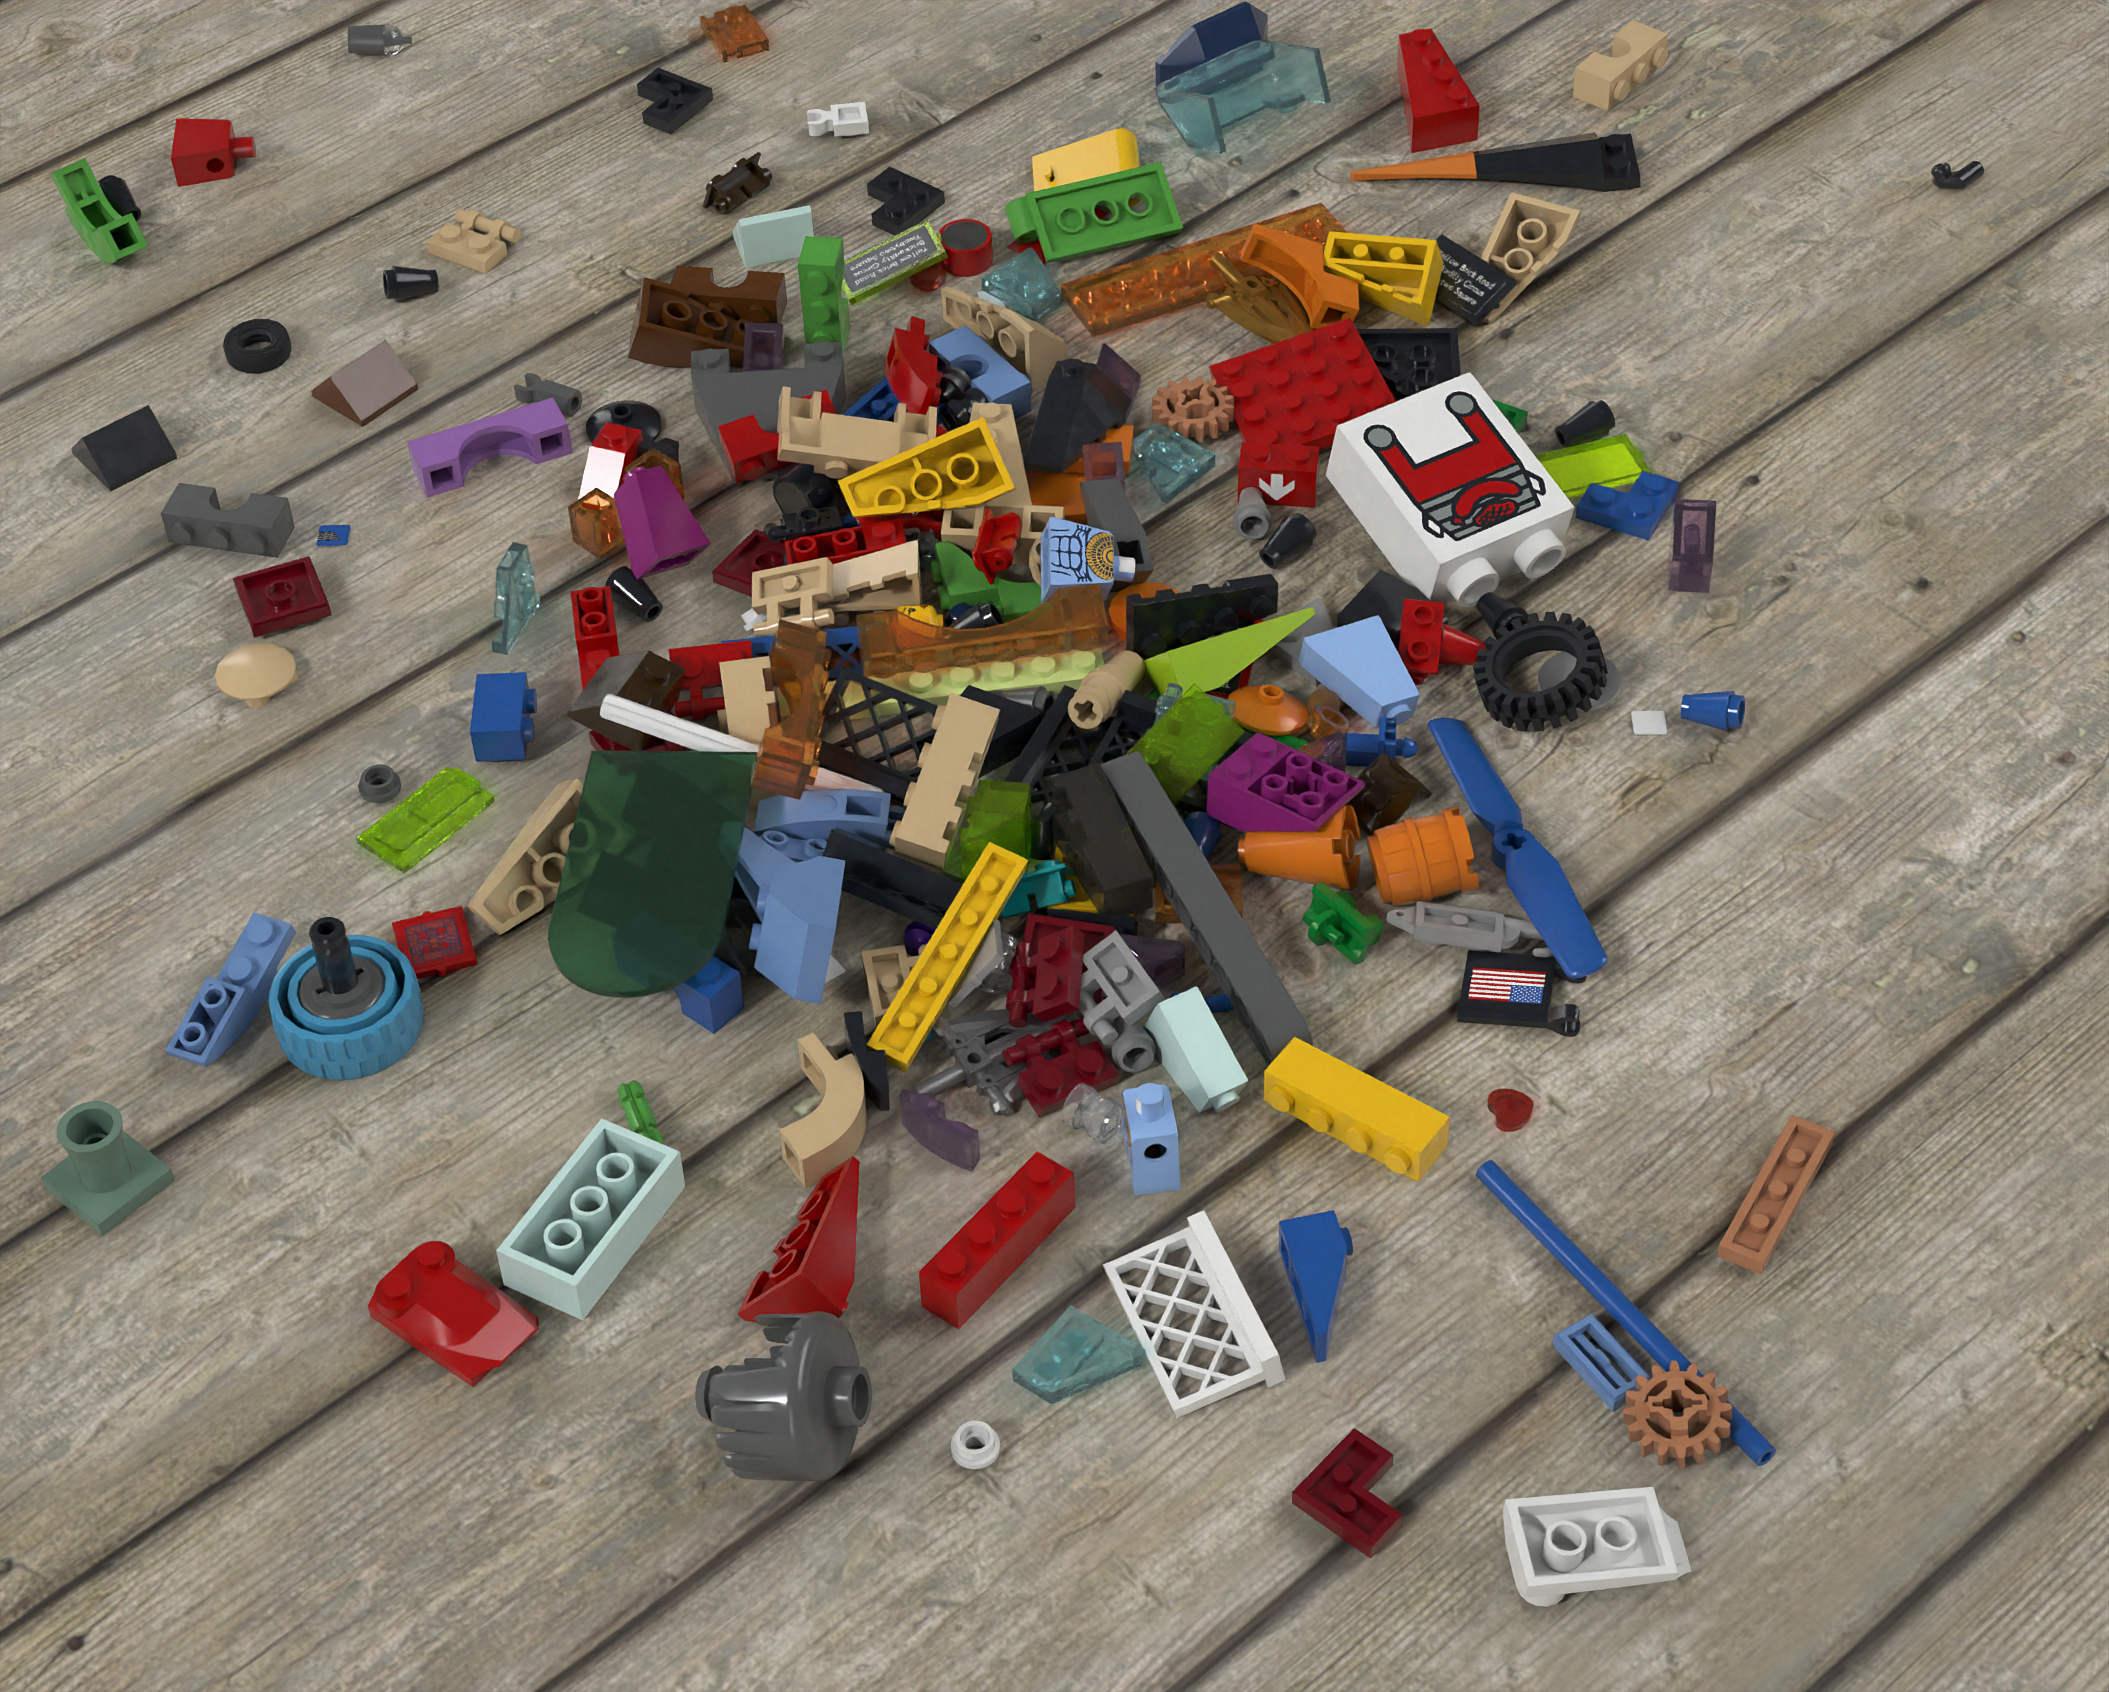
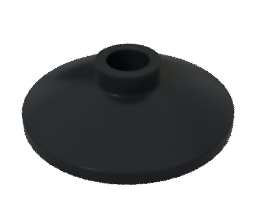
M622 400L606 404L594 411L586 423V433L591 443H593L606 422L642 430L643 441L645 439L654 441L662 429L661 417L658 411L646 403L633 400Z

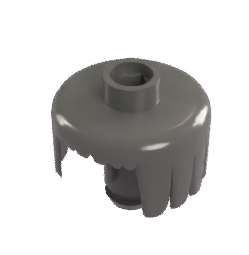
M813 1311L806 1314L758 1315L753 1319L758 1324L767 1326L763 1329L766 1339L770 1342L786 1345L771 1347L769 1349L771 1358H745V1365H728L724 1370L720 1366H714L702 1372L698 1378L695 1391L698 1413L716 1426L736 1430L735 1432L717 1433L715 1441L720 1449L734 1453L723 1455L722 1459L727 1467L733 1468L732 1472L739 1478L776 1481L827 1480L837 1474L845 1465L855 1444L858 1428L862 1427L869 1417L872 1402L869 1374L864 1367L860 1366L856 1346L849 1330L833 1314Z

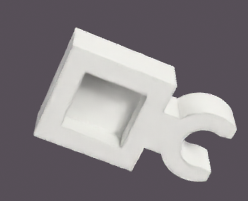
M865 102L830 105L831 111L821 109L807 111L810 136H820L828 131H834V137H853L858 134L869 133Z

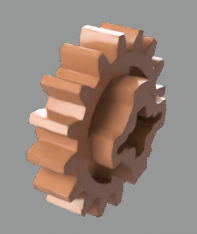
M1184 376L1182 377V383L1177 384L1170 380L1168 381V389L1159 387L1157 389V396H1152V422L1158 424V431L1160 433L1169 430V439H1174L1179 435L1183 437V443H1188L1191 437H1196L1197 441L1202 443L1206 435L1216 439L1218 438V430L1227 432L1229 430V422L1234 421L1233 395H1228V388L1226 386L1217 388V380L1214 379L1206 383L1203 382L1202 376H1198L1195 381L1190 382Z
M1676 1360L1671 1361L1670 1371L1664 1373L1656 1364L1651 1366L1652 1378L1648 1380L1638 1375L1635 1378L1637 1391L1627 1390L1625 1394L1628 1407L1623 1409L1624 1424L1630 1425L1628 1427L1629 1441L1637 1442L1641 1440L1640 1454L1643 1457L1651 1454L1653 1451L1657 1452L1658 1465L1664 1466L1669 1457L1676 1458L1679 1469L1685 1468L1686 1457L1693 1456L1700 1465L1705 1463L1704 1450L1708 1449L1718 1454L1721 1451V1440L1719 1437H1730V1423L1728 1421L1732 1420V1404L1726 1403L1728 1401L1726 1386L1714 1388L1715 1374L1711 1371L1702 1378L1699 1377L1697 1374V1364L1693 1362L1687 1371H1680ZM1673 1412H1682V1416H1673Z

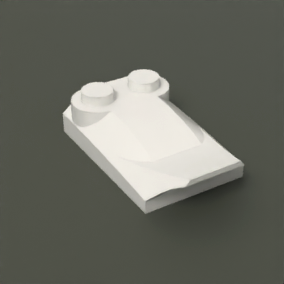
M1654 1487L1505 1499L1503 1507L1505 1544L1516 1587L1520 1595L1527 1602L1536 1606L1548 1607L1555 1605L1568 1593L1672 1581L1692 1572L1678 1522L1660 1508Z

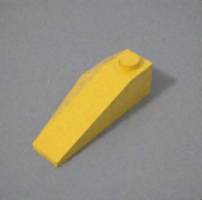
M984 417L838 480L854 518L980 506L1016 490Z

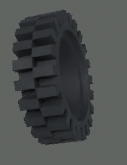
M1554 611L1545 612L1544 621H1539L1537 613L1528 614L1529 623L1522 625L1518 617L1511 621L1513 630L1509 632L1502 625L1496 630L1499 640L1489 636L1484 641L1486 650H1478L1476 654L1478 662H1474L1473 665L1474 679L1486 711L1490 712L1491 718L1496 722L1501 719L1502 725L1507 728H1511L1515 723L1517 730L1524 732L1527 731L1529 723L1532 722L1535 732L1544 731L1545 721H1551L1552 727L1555 729L1562 726L1560 717L1566 715L1569 721L1573 722L1579 718L1576 711L1577 707L1586 713L1592 708L1590 698L1598 701L1601 697L1600 687H1606L1607 678L1605 674H1608L1598 637L1590 625L1586 627L1584 620L1577 617L1573 621L1571 614L1562 613L1558 621ZM1550 650L1564 651L1577 659L1572 673L1556 686L1546 690L1531 693L1517 692L1504 684L1509 670L1517 662L1535 653Z

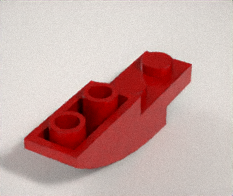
M911 316L906 330L895 327L885 357V372L891 389L898 400L906 404V410L909 413L926 415L929 406L937 407L941 395L939 385L942 372L937 371L938 356L929 354V351H926L930 335L924 334L925 320Z
M610 586L588 587L583 590L570 591L582 691L606 658L620 656Z

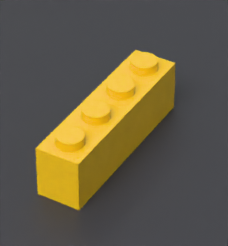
M1296 1037L1289 1042L1264 1071V1101L1268 1102L1276 1110L1286 1112L1304 1121L1314 1130L1326 1133L1340 1140L1355 1152L1364 1153L1376 1159L1395 1173L1404 1174L1419 1182L1448 1147L1449 1116Z

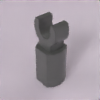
M533 373L525 375L526 387L518 384L514 386L516 399L523 403L539 402L553 398L561 413L569 417H573L581 408L582 395L579 390L547 379L543 382L538 375Z

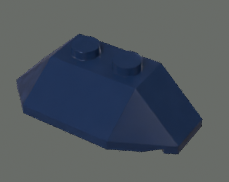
M1245 1L1190 26L1173 43L1166 56L1162 54L1155 61L1156 91L1160 94L1208 97L1262 72L1268 42V15Z

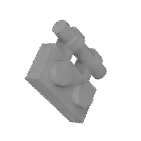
M1117 931L1083 955V962L1089 970L1083 973L1081 977L1079 1010L1084 1016L1083 1023L1090 1034L1097 1035L1103 1044H1111L1118 1037L1117 1031L1112 1026L1113 1020L1121 1015L1127 1024L1131 1026L1155 1008L1158 1003L1166 999ZM1101 987L1108 997L1097 1004L1093 999V995Z

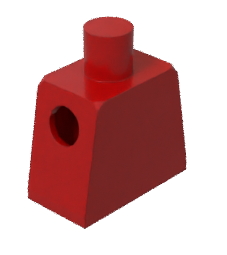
M176 119L171 161L178 187L232 178L235 176L237 159L256 157L254 137L235 138L233 125L229 120Z

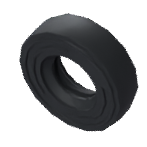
M270 319L244 321L232 327L225 335L223 341L228 364L235 370L244 373H263L281 366L289 358L292 347L287 329L279 322ZM256 342L271 343L259 350L244 349L246 346Z

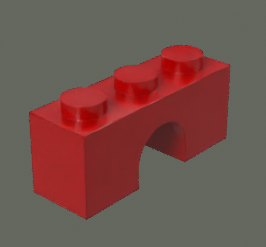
M827 389L819 391L822 392L820 419L823 412L837 414ZM813 394L801 398L811 399ZM754 414L718 426L721 448L736 483L759 479L765 473L782 467L785 468L795 463L777 460L779 433H769L759 426Z

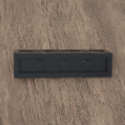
M838 827L831 830L823 853V857L845 860L842 891L934 929H937L966 881Z

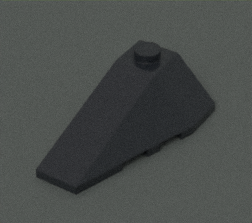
M1073 358L1057 361L1048 377L1024 460L1025 470L1064 472L1086 454V446L1092 442L1101 443L1106 439V431L1111 427L1119 429L1125 424L1133 408V400L1094 363H1083L1081 360Z

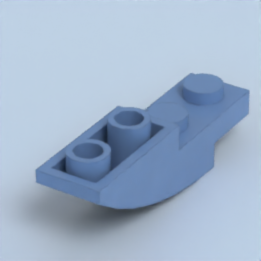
M820 789L793 792L759 801L754 834L759 837L766 831L774 830L782 832L790 838L801 840L819 838L828 841L831 830L838 827L884 847L895 849V846L889 845L890 837L896 821H902L906 808L890 805L891 793L877 791Z
M253 912L217 978L207 977L166 1048L165 1052L167 1055L208 1067L241 1037L269 999L271 984L278 973L277 967L296 934L292 924Z

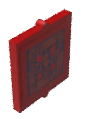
M462 906L433 913L425 911L421 916L392 922L398 949L410 960L417 979L434 975L443 977L446 975V972L478 965Z

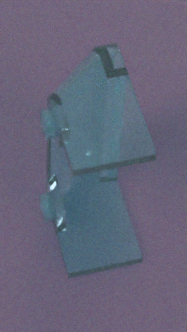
M1258 40L1242 45L1168 79L1155 87L1159 105L1187 146L1195 148L1197 152L1209 151L1219 154L1226 152L1221 129L1261 110L1271 108L1278 109L1279 113H1287L1296 110L1298 104L1303 101L1322 104L1331 102L1319 48L1270 40Z

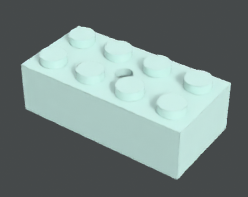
M601 1118L496 1250L504 1285L580 1320H584L685 1188L680 1151Z

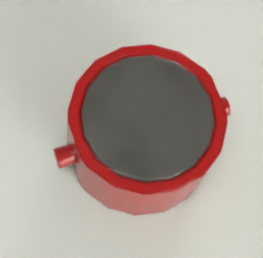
M960 219L945 224L939 230L937 236L939 262L944 271L953 276L970 277L985 272L992 265V233L987 225L974 219Z

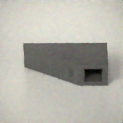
M1119 479L1081 481L1080 489L1088 526L1109 531L1113 535L1114 556L1135 559V574L1132 582L1114 580L1109 592L1121 591L1130 585L1146 582L1153 572L1146 533Z

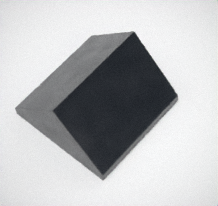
M149 405L82 437L71 448L73 455L110 491L177 459L175 450Z

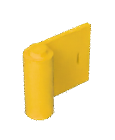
M1114 129L1032 156L1034 191L1140 167L1137 137L1128 129ZM1132 198L1128 200V205L1133 207L1141 200Z

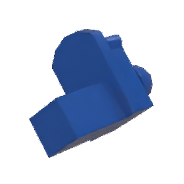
M1380 714L1379 735L1345 734L1344 765L1368 767L1384 752L1393 760H1395V756L1410 758L1417 753L1418 746L1414 740L1407 737L1396 739L1397 718H1386L1387 714Z

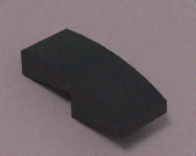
M862 1011L844 1013V1031L848 1054H853L861 1068L864 1090L880 1111H889L890 1097L885 1050L866 1051Z

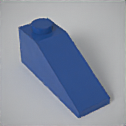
M1334 1210L1279 1221L1278 1250L1316 1363L1326 1361L1345 1282L1347 1256L1353 1255L1350 1232L1347 1227L1340 1228Z

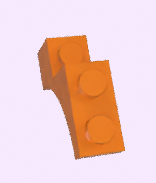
M1257 224L1253 225L1241 250V261L1263 269L1289 287L1305 307L1311 328L1318 329L1347 318H1351L1352 322L1354 321L1359 311L1358 282L1324 272L1323 244Z

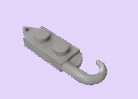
M1417 901L1415 907L1388 911L1386 922L1413 934V940L1424 941L1430 945L1446 944L1467 947L1473 951L1488 950L1501 952V949L1514 946L1518 942L1519 937L1543 940L1533 923L1528 920L1504 917V913ZM1548 947L1535 948L1533 950L1535 957L1546 958L1554 956Z

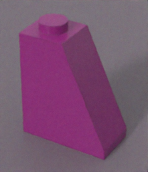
M661 465L649 469L639 466L623 477L625 483L613 495L632 572L637 580L689 565L711 544Z

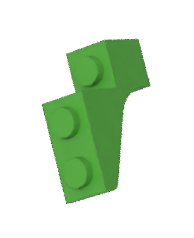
M951 542L935 543L936 560H930V572L933 584L940 583L941 585L937 587L940 610H948L951 624L977 602L980 601L984 604L992 601L1003 617L1005 623L1003 633L1006 642L1034 636L1037 639L1054 637L1053 605L1041 604V587L1037 582H1010L995 577L994 584L990 585L983 571H978L973 559Z

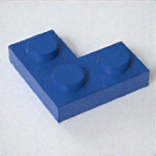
M1642 471L1628 494L1591 483L1576 506L1575 518L1649 541L1676 498L1679 482Z

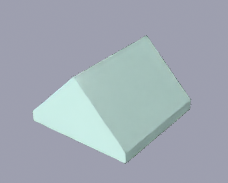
M810 205L739 219L732 233L745 268L800 257L805 236L814 237Z

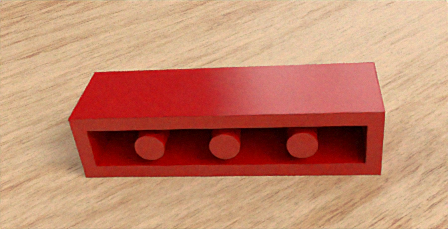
M1036 1151L919 1271L922 1307L959 1330L1076 1208L1074 1172Z

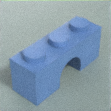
M966 325L928 342L929 354L938 356L937 371L943 373L945 369L951 366L962 369L970 377L971 387L979 389L986 396L989 403L1011 404L1014 420L1032 411L1031 394L1033 393V388L1029 378L1025 374L1018 372L1003 355H999L987 344L983 337L977 336Z

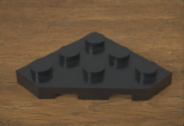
M1457 328L1357 329L1391 393L1401 399L1461 376Z

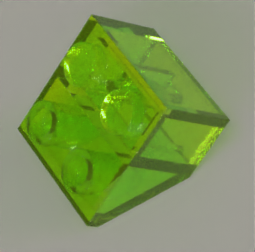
M979 779L976 796H969L967 800L966 821L970 822L969 827H962L960 832L959 852L966 854L962 862L961 878L967 879L989 842L1027 859L1028 865L1025 871L1027 873L1030 861L1032 831L1030 784Z

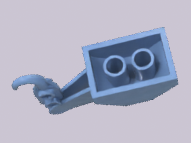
M729 824L724 826L721 832L719 851L728 862L762 923H753L749 949L757 950L754 968L793 999L821 1004L836 930L845 860L823 857L827 841L823 839L811 838L801 840L790 838L784 833L774 830L766 831L758 837L742 825Z

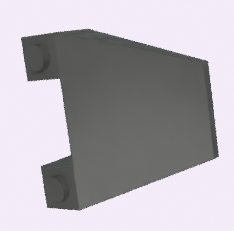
M822 341L804 344L805 368L731 372L729 349L691 351V379L695 410L734 482L736 481L721 448L718 426L754 414L759 426L769 433H777L779 397L783 386L791 387L790 397L796 398L813 394L814 391L819 392L827 389L837 414H840L846 401L842 341ZM774 470L765 473L756 480L778 479V472Z

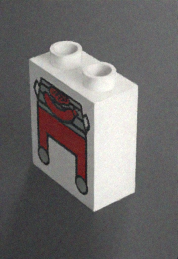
M1471 372L1337 425L1326 471L1327 478L1401 579L1418 590L1430 601L1442 602L1446 605L1456 600L1461 607H1470L1476 605L1480 597L1485 593L1493 592L1498 586L1499 581L1522 571L1530 579L1541 577L1554 569L1564 558L1566 547L1563 545L1575 507Z

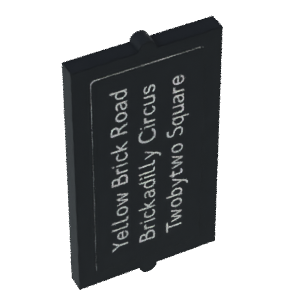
M1441 234L1436 240L1444 264L1435 302L1476 328L1493 309L1500 307L1499 303L1517 283L1510 276Z

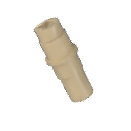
M1122 651L1117 653L1106 665L1089 672L1081 681L1080 688L1075 692L1074 697L1069 701L1068 714L1071 720L1081 728L1092 729L1104 722L1108 717L1116 715L1119 710L1120 699L1125 690L1132 692L1145 677L1146 665L1143 659L1135 652Z

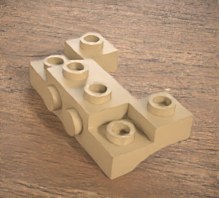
M783 386L779 397L777 460L814 465V473H822L830 478L840 479L850 476L936 438L937 407L929 406L927 414L921 415L907 413L906 404L898 403L894 413V422L824 412L820 419L822 392L814 391L811 399L790 397L791 387Z

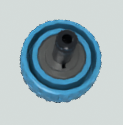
M324 917L318 919L309 929V937L312 944L291 956L279 969L271 984L269 1009L275 1034L288 1060L308 1074L331 1080H350L373 1075L400 1060L415 1044L422 1029L424 1010L414 968L411 966L410 960L394 945L371 936L346 935L344 923L337 918Z

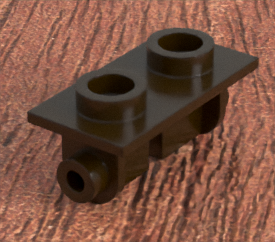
M757 152L748 159L742 158L725 175L721 176L719 174L713 177L706 186L707 193L703 207L706 208L713 203L716 212L719 214H729L747 201L748 196L741 189L752 198L767 188L772 180V174L767 168L762 169L758 165L761 153Z

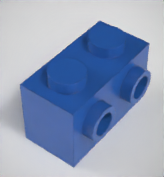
M526 672L476 675L470 736L476 762L526 760L527 743L534 742L533 718H530V714L537 713L536 689H529Z

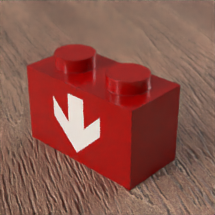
M1242 442L1238 463V503L1241 491L1248 487H1254L1261 491L1266 505L1315 508L1319 482L1320 447Z

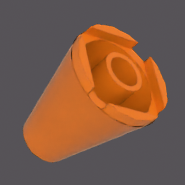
M1344 805L1317 831H1247L1245 838H1240L1238 844L1240 863L1246 864L1248 871L1252 873L1313 885L1323 882L1329 888L1338 890L1354 889L1359 879L1361 854L1355 855L1354 841L1360 840L1356 813L1351 805Z

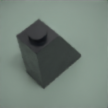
M968 685L960 695L1000 709L998 724L978 779L1019 757L1042 722L1040 710Z

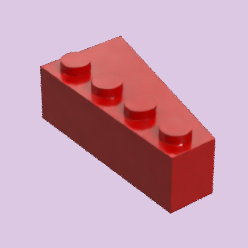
M1431 28L1417 29L1413 32L1399 34L1397 72L1401 95L1403 96L1404 114H1406L1407 132L1408 136H1410L1411 153L1476 141L1478 139L1480 105Z

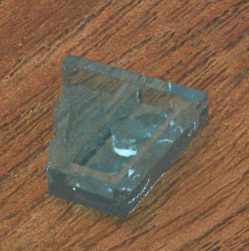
M1030 247L982 278V290L1035 321L1060 305L1059 289L1034 249Z
M512 542L496 568L494 617L503 619V625L497 638L492 640V651L495 653L508 655L529 618L534 616L539 608L540 596L535 590L533 579L535 568L534 564L530 562L528 545Z

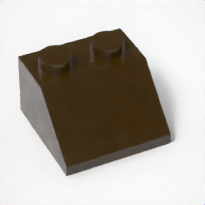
M651 651L606 658L569 708L566 717L640 754L653 735L602 718L600 716V709L607 694H613L669 714L679 699L686 669Z

